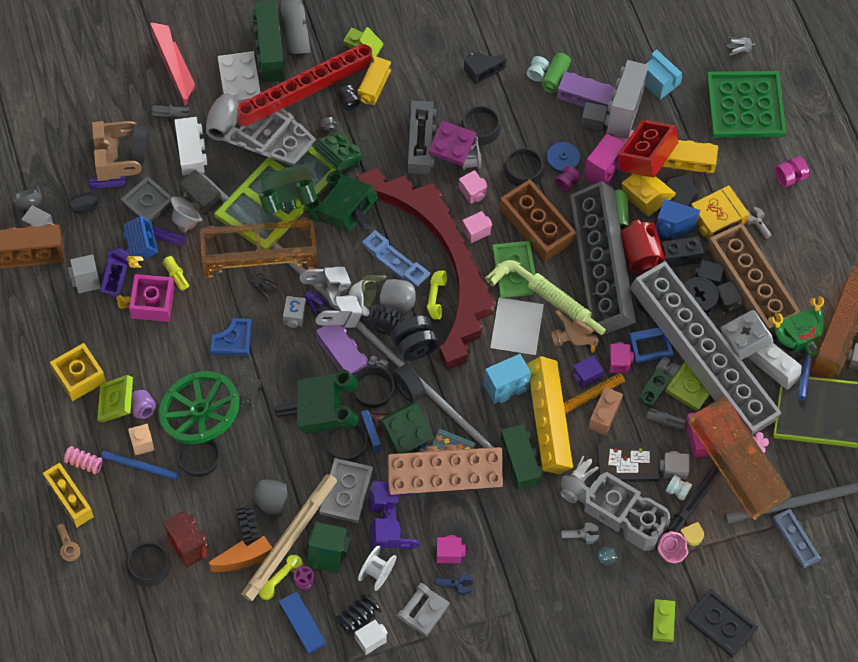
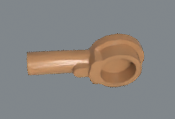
M60 524L57 526V530L63 543L60 550L61 557L68 562L75 561L80 556V547L75 542L70 541L65 525Z

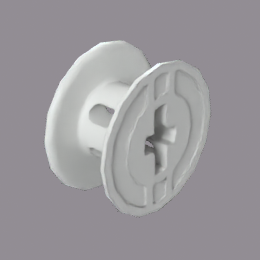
M377 546L371 552L358 577V581H362L369 574L377 579L374 586L375 591L385 582L396 561V555H393L387 562L378 557L380 546Z

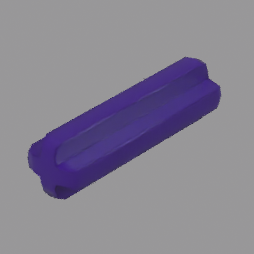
M125 176L106 181H98L97 177L89 179V187L91 189L126 185Z
M152 226L156 239L184 246L186 242L184 235Z

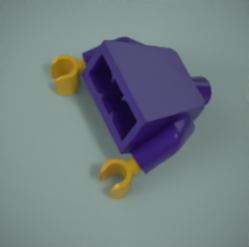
M117 248L113 251H108L100 292L107 293L118 302L119 308L123 309L129 308L130 305L128 303L131 301L130 296L122 297L120 293L127 265L129 264L132 268H141L138 261H143V258L141 256H132L127 251Z

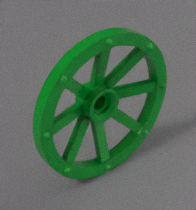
M212 371L192 373L178 380L165 393L159 407V420L165 432L172 439L185 444L204 443L222 434L232 424L239 409V395L231 380L220 373ZM200 381H215L214 386L204 400ZM190 384L194 385L196 395L194 402L179 394L182 389ZM224 385L229 390L230 395L211 404L220 387ZM173 399L190 408L187 411L168 413ZM230 403L225 417L212 412ZM191 417L177 430H174L168 422L169 419ZM212 419L220 422L214 428L206 431V420ZM199 421V434H183Z

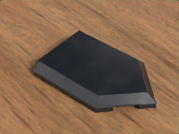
M692 172L668 177L664 182L676 193V196L669 201L691 207V204L696 202L700 195Z

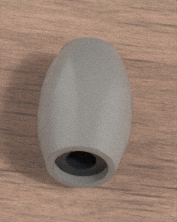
M222 94L209 110L206 120V133L214 140L222 141L237 123L236 114L239 101L233 95Z

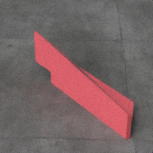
M150 23L151 33L158 46L161 58L183 105L186 106L191 93L195 90V83L176 43L172 41L169 26Z

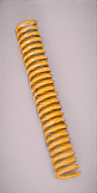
M617 373V375L612 376V378L610 377L607 381L605 380L599 383V385L594 386V388L592 387L586 390V392L581 393V395L579 394L573 397V399L568 400V402L566 401L564 403L565 413L570 412V410L573 411V409L578 408L583 403L586 404V402L591 401V399L597 396L599 397V395H602L605 387L612 389L622 384V382L625 383L624 377Z

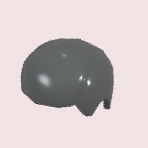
M36 186L16 194L15 199L13 198L16 208L28 211L32 205L37 207L42 199L39 187Z

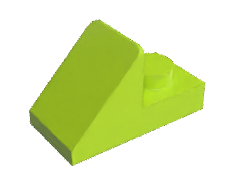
M351 27L343 40V45L349 48H354L360 44L369 45L372 48V55L376 57L383 47V42L368 27L364 33Z

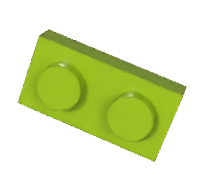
M655 599L653 641L673 642L675 601Z

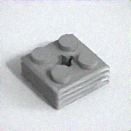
M751 310L721 327L722 335L741 360L773 343L771 333L755 310Z

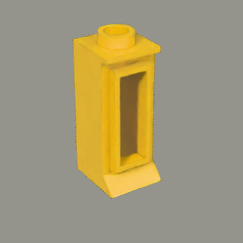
M372 55V63L358 89V96L362 103L375 106L391 72V69H389L391 61Z

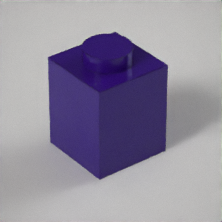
M591 356L574 365L571 376L573 381L583 389L602 379L603 369L595 357Z

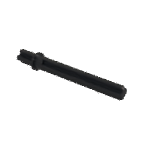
M727 452L722 453L679 513H675V519L669 525L666 532H679L683 525L688 524L691 514L732 459L730 454Z

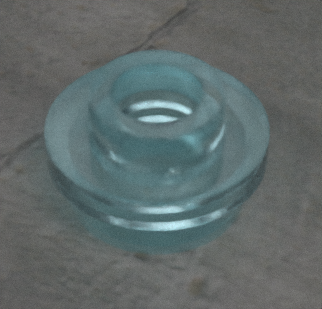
M603 546L599 550L598 558L602 564L610 566L615 562L616 555L613 548Z

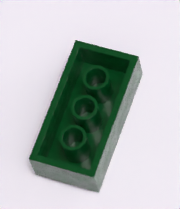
M277 0L255 2V9H252L258 76H262L263 83L284 81Z

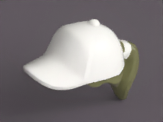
M385 275L365 276L350 288L348 295H356L363 316L369 315V308L372 307L371 303L376 295V285H380L386 280L387 277Z

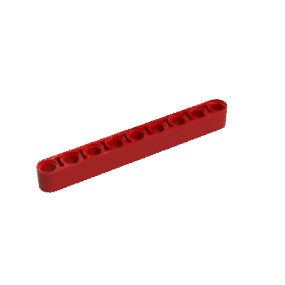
M360 44L241 102L237 108V123L241 126L253 124L368 67L372 56V48L369 45Z

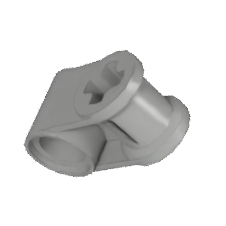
M475 137L462 170L471 167L481 169V154L477 137Z

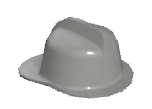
M172 197L171 203L174 208L172 221L183 233L187 232L188 229H193L198 222L203 221L192 203L181 197Z

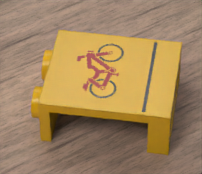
M730 186L691 204L692 208L700 210L697 225L701 235L706 237L708 241L715 232L735 222H738V224L747 223L749 216L748 211Z

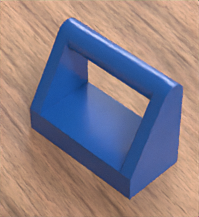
M660 328L633 332L627 335L630 350L634 353L635 363L662 359L664 356H673L671 342ZM662 337L666 350L639 355L636 342Z

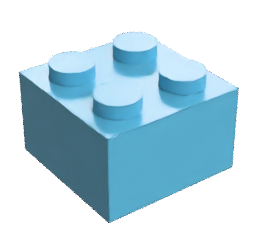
M521 354L485 369L484 387L494 404L506 402L511 396L521 395L529 388L531 372Z

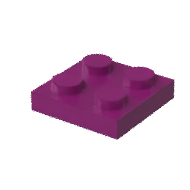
M441 121L429 149V155L464 166L475 140L476 132Z

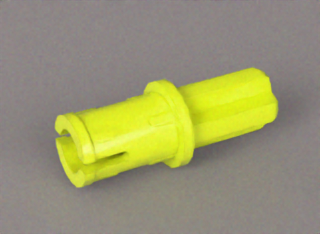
M172 256L166 257L162 263L167 269L169 277H173L178 288L184 291L189 287V284L183 276V270L179 268Z

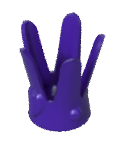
M314 289L308 292L304 291L306 294L303 298H306V303L310 305L317 316L319 312L313 303L323 310H328V307L322 301L324 300L329 303L328 300L319 296Z

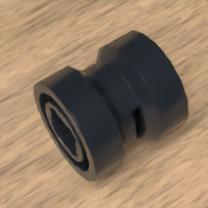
M346 85L337 92L339 99L343 101L344 109L347 111L353 110L361 104V100L355 94L356 90L352 85Z

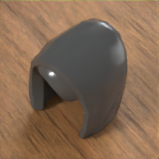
M266 479L259 481L253 489L255 504L267 515H283L282 508L288 495L286 483Z

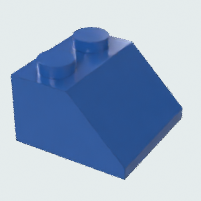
M664 199L656 223L659 239L671 241L694 232L700 210Z

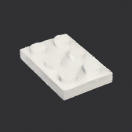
M254 51L218 56L223 94L233 95L240 104L261 93Z

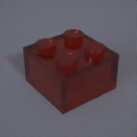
M183 510L163 522L166 536L186 568L207 557V539L202 531L198 532L196 528L197 523L191 514L188 516L186 511Z

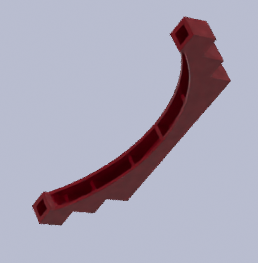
M378 168L357 175V180L373 186L378 196L377 200L395 206L420 221L433 233L449 256L457 279L459 306L452 330L445 343L439 346V356L446 370L468 362L470 351L466 343L481 338L483 326L480 319L494 314L496 302L494 297L488 293L486 281L480 277L479 267L477 264L474 265L472 261L471 251L466 249L464 245L463 235L457 231L456 221L454 218H450L448 205L446 203L443 204L439 188L436 189L434 184L431 183L414 189L412 182L408 181L405 175L386 182L384 174H380Z

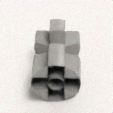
M371 356L368 366L377 365L387 369L389 362L383 359L377 361L376 356Z

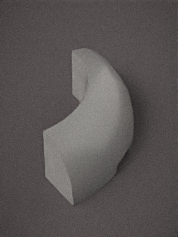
M282 0L280 10L284 24L287 51L293 54L311 53L306 24L303 25L302 22L306 21L304 6L301 3L302 0Z

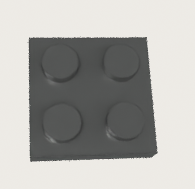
M147 176L121 199V203L135 216H143L152 222L172 205V197Z

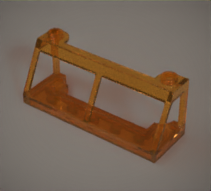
M302 218L298 221L225 227L207 226L200 229L204 278L214 277L213 273L216 270L223 272L222 268L298 262V266L306 263L308 269L317 268V249L313 219ZM292 227L300 230L310 229L311 246L261 250L260 230ZM255 231L256 251L206 255L205 238L215 237L219 233Z

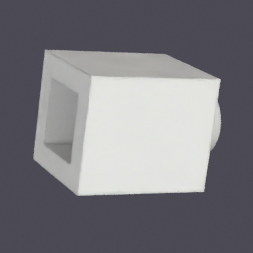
M374 620L355 632V640L365 655L386 643V635L388 633L383 624L379 625Z

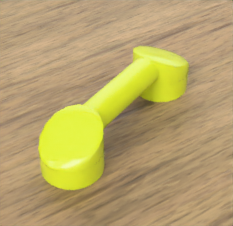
M437 271L431 278L427 309L434 320L441 319L442 307L440 304H436L438 286H445L447 284L446 271Z
M290 555L287 558V564L269 581L267 580L260 590V598L263 600L271 599L275 594L274 587L290 571L295 572L298 567L303 566L302 558L298 555Z

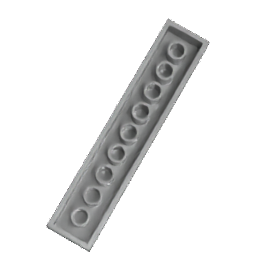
M665 261L634 280L630 290L721 409L726 408L729 420L744 440L772 424L781 415L778 407Z

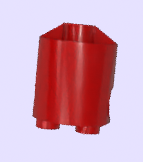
M635 220L630 223L629 227L621 230L624 254L630 272L644 274L665 261L654 222L641 223L640 220Z

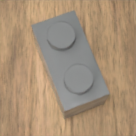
M93 255L70 259L72 267H68L72 285L77 287L78 293L101 289Z

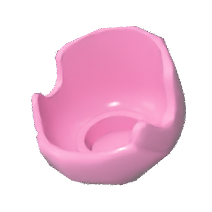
M669 531L664 533L658 540L657 550L665 561L678 563L683 561L688 555L687 541L680 533Z

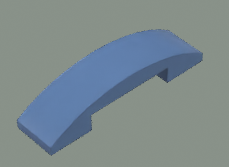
M376 230L362 242L364 247L382 265L400 279L410 282L413 286L418 287L430 275V272L417 262L413 264L390 246L389 241Z

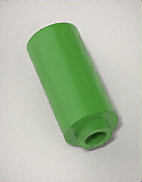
M556 53L541 82L545 91L549 93L558 91L565 71L567 72L571 63L570 57L566 54Z
M615 190L614 195L620 230H624L629 227L628 194L623 190Z

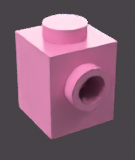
M474 170L459 178L458 188L467 201L472 204L480 202L485 198L487 183Z
M482 211L462 220V231L470 244L490 235L492 222Z

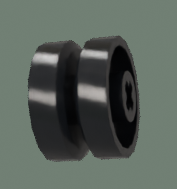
M426 316L409 318L399 323L390 332V337L394 345L397 346V353L402 361L409 362L421 359L431 354L439 346L436 333L432 331V324Z

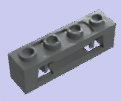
M411 101L408 173L430 174V167H434V156L429 155V149L433 142L432 136L436 134V125H433L432 121L436 120L437 109H433V102ZM426 120L424 156L423 149H417L416 155L418 126H425Z

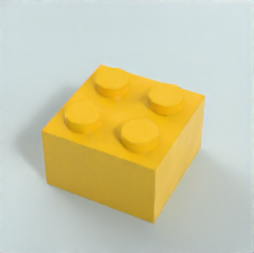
M84 343L50 362L53 373L72 401L99 387L100 384L106 383L104 372Z

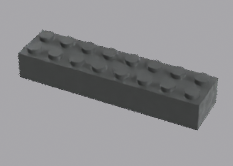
M601 181L570 196L588 310L592 312L591 318L606 329L603 334L606 335L636 323L614 189Z

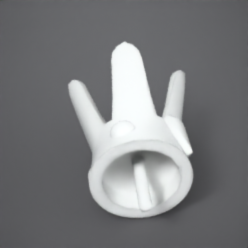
M582 456L577 469L573 471L571 476L585 482L599 467H595L585 473L592 463V459L582 463L584 458Z

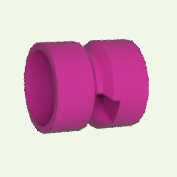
M801 156L776 165L774 168L775 176L779 184L784 188L794 184L795 181L799 182L809 177L807 163Z

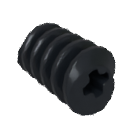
M370 594L361 595V600H355V606L349 605V611L343 610V616H336L337 623L348 636H350L349 631L353 633L357 631L355 626L363 627L361 621L369 623V615L375 618V610L379 613L382 612L379 604Z

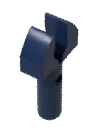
M461 573L458 579L436 577L434 581L435 585L455 587L459 591L458 595H467L473 589L472 587H464L462 585L464 582L473 584V579L464 573Z

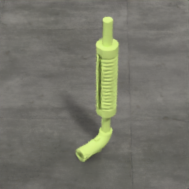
M507 260L498 263L496 268L485 277L489 284L492 281L491 285L495 286L505 274L507 275L510 271L517 272L529 281L528 287L536 291L540 296L542 295V298L553 304L564 314H567L573 321L575 319L580 320L600 335H603L606 331L604 327L591 318L592 312L578 304L573 298H570V296L539 273L532 275L520 266L521 264L517 261Z

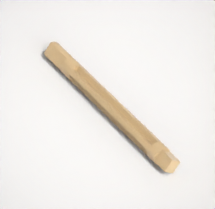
M325 475L315 491L310 495L241 593L247 600L253 601L336 484L337 479L335 477Z

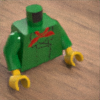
M818 296L819 302L817 305L815 298L810 299V304L814 307L813 310L809 308L783 319L780 313H775L776 322L774 317H769L768 322L775 326L774 331L781 344L792 348L794 352L805 349L809 356H814L820 351L816 344L820 341L824 330L823 309L820 308L824 304V299L821 296Z

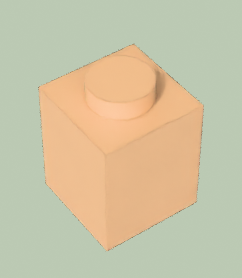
M148 424L128 429L135 455L154 451Z

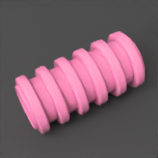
M70 446L64 455L65 463L70 462V465L73 466L75 464L77 468L87 469L88 472L92 471L93 474L99 472L103 462L101 457L91 456L90 453L85 454V451L82 450L80 452V449H74L73 446Z

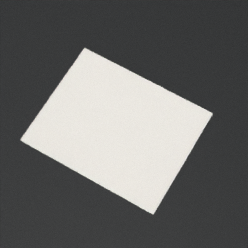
M499 297L490 348L536 355L544 304Z

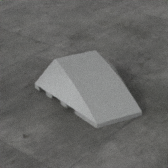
M281 109L248 126H241L239 129L234 126L223 138V141L295 166L316 142V139L300 123L298 124L290 113Z

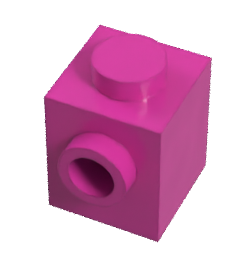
M617 342L610 345L609 373H629L630 363H633L634 353L630 351V344Z
M454 535L437 537V563L461 564V557H465V545H461V538H457Z

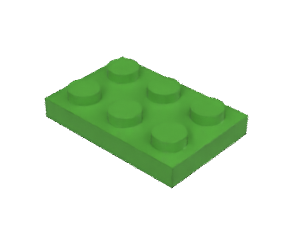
M530 241L492 245L495 268L498 263L513 260L519 262L520 266L532 275H535ZM510 271L498 281L500 298L535 295L537 293L528 287L529 281L517 272Z

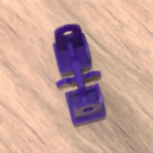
M374 481L368 489L369 512L381 513L383 510L382 518H375L369 526L371 550H374L377 546H380V550L383 548L415 549L420 546L417 540L400 539L401 529L399 521H396V506L393 504H398L399 496H410L415 493L391 495L388 492V483L386 481Z

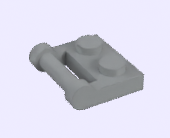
M420 583L413 597L405 608L398 612L397 617L427 637L449 607L450 602L431 591L423 583ZM422 596H426L428 598L413 619L409 614Z

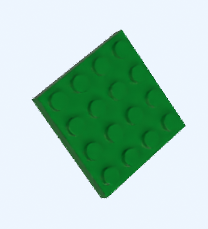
M779 71L707 72L713 138L786 136Z

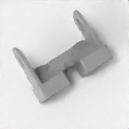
M345 267L309 269L300 274L299 279L303 284H327L328 287L325 291L330 305L337 309V311L321 312L316 317V324L343 325L344 328L356 327L362 315V310L356 295H346L351 282ZM315 275L313 278H306L307 276Z

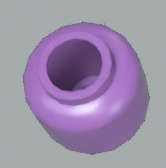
M146 390L132 392L131 413L139 419L150 417L156 407L153 398Z

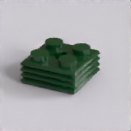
M343 133L319 138V141L315 144L316 147H314V150L337 171L358 166V163L364 157L360 152V148L351 144Z

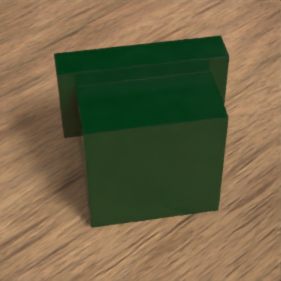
M316 522L307 543V567L338 573L342 556H347L351 537L347 536V528Z

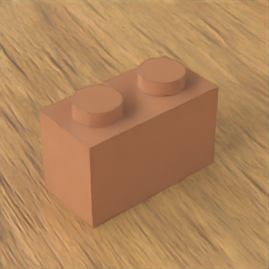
M605 387L592 414L588 429L606 436L621 404L623 394Z

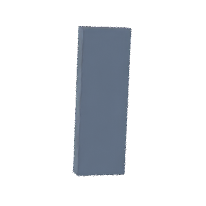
M791 509L773 516V522L802 569L820 561V556Z

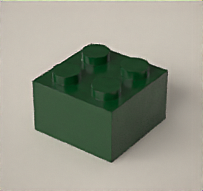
M411 402L377 420L394 454L407 453L434 438L418 403Z

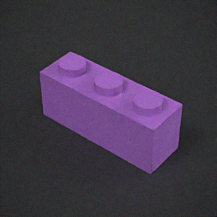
M565 71L558 88L557 99L585 107L586 102L607 106L608 110L613 90L616 88L610 84H603L594 79L584 78L575 73Z
M325 325L316 331V339L338 370L346 369L355 376L360 369L367 367V357L364 353L360 354L357 350L356 342L352 338L349 339L343 325Z

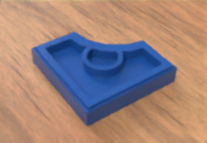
M232 318L231 324L225 331L212 334L210 355L249 356L252 320Z

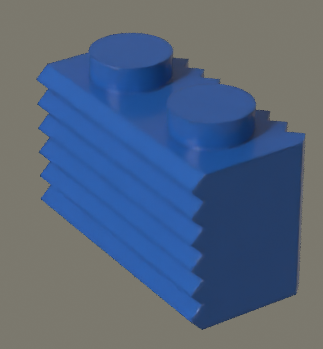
M139 216L133 219V221L124 224L125 232L123 236L128 243L127 252L132 254V256H141L145 260L157 254L158 248L156 247L152 222L143 216Z

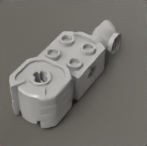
M608 472L601 474L590 488L577 477L563 476L561 479L562 491L560 494L565 500L570 503H576L577 500L584 504V512L617 532L622 528L625 540L643 551L654 550L663 531H666L669 526L670 514L667 508L650 498H642L640 491Z

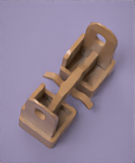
M103 121L92 122L95 167L98 181L140 173L142 167L136 161L113 163L118 158L119 140L117 137L133 135L135 122L124 121L105 124ZM131 127L128 130H122L121 128ZM126 167H135L134 169H124Z

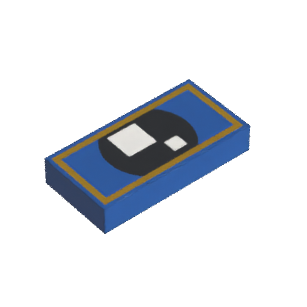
M368 410L362 411L361 421L366 430L373 454L380 452L381 443Z

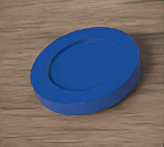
M559 142L549 148L547 162L554 171L562 173L566 166L576 169L579 165L580 153L574 145L567 142Z

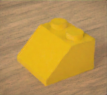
M632 174L622 182V189L628 194V200L648 217L662 207L664 199L671 200L676 196V193L656 176L652 178Z

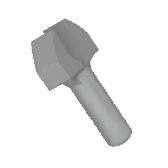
M753 207L752 212L756 217L751 216L748 211L747 224H755L765 239L770 238L771 233L762 222L765 213L762 209Z
M585 523L582 530H562L561 537L583 538L586 540V544H593L598 540L599 535L591 536L588 532L598 531L599 528L593 523Z

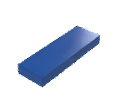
M297 592L279 601L280 606L308 654L326 645V641Z

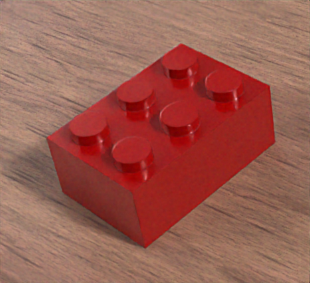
M642 119L617 154L621 171L654 178L679 143L676 126Z

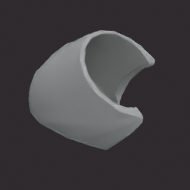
M390 279L384 283L380 295V305L391 307L390 309H396V312L405 313L414 306L416 300L415 288L410 282Z

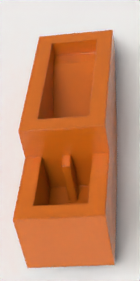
M264 536L249 546H246L242 540L211 560L209 568L211 572H227L250 567L264 561L273 548Z

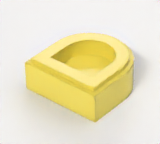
M699 522L680 530L687 544L691 546L699 545L704 538V531Z

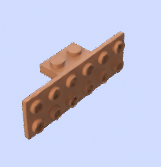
M445 445V448L438 449V446H426V450H419L416 453L388 455V492L391 495L503 486L502 448L500 447L463 450L457 448V445Z

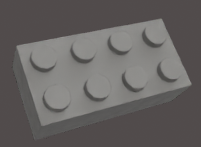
M627 60L626 66H622L619 75L621 78L617 79L616 89L613 90L612 99L608 105L607 111H609V114L605 121V125L608 126V134L624 138L629 137L644 92L649 65Z

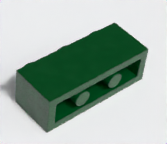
M524 424L501 429L500 438L517 490L540 484L543 471L541 465H537L536 449L535 447L532 448L530 441H532L530 431L525 429Z

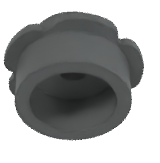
M333 117L324 118L320 121V129L325 131V133L333 132L337 122L334 121Z

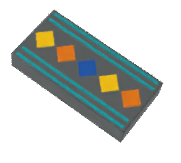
M440 428L432 443V446H438V449L445 448V445H457V448L463 450L474 449L475 447L474 442Z

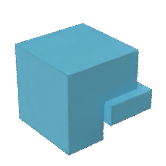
M655 50L651 54L650 61L646 63L649 67L645 87L661 100L681 84L682 72L658 50Z

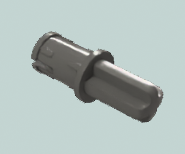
M154 105L152 107L153 116L170 117V119L172 117H189V107H173V105Z
M652 408L649 409L646 420L662 424L663 427L668 425L681 430L684 429L686 424L685 419L669 415V412L664 413Z

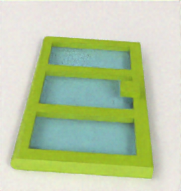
M311 146L300 160H304L308 164L318 198L329 186L326 180L327 175L332 171H336V169ZM267 157L213 214L214 217L264 252H267L306 209L296 199L297 208L295 210H291L288 202H286V210L280 209L275 213L265 214L259 198L261 193L260 176L294 166Z

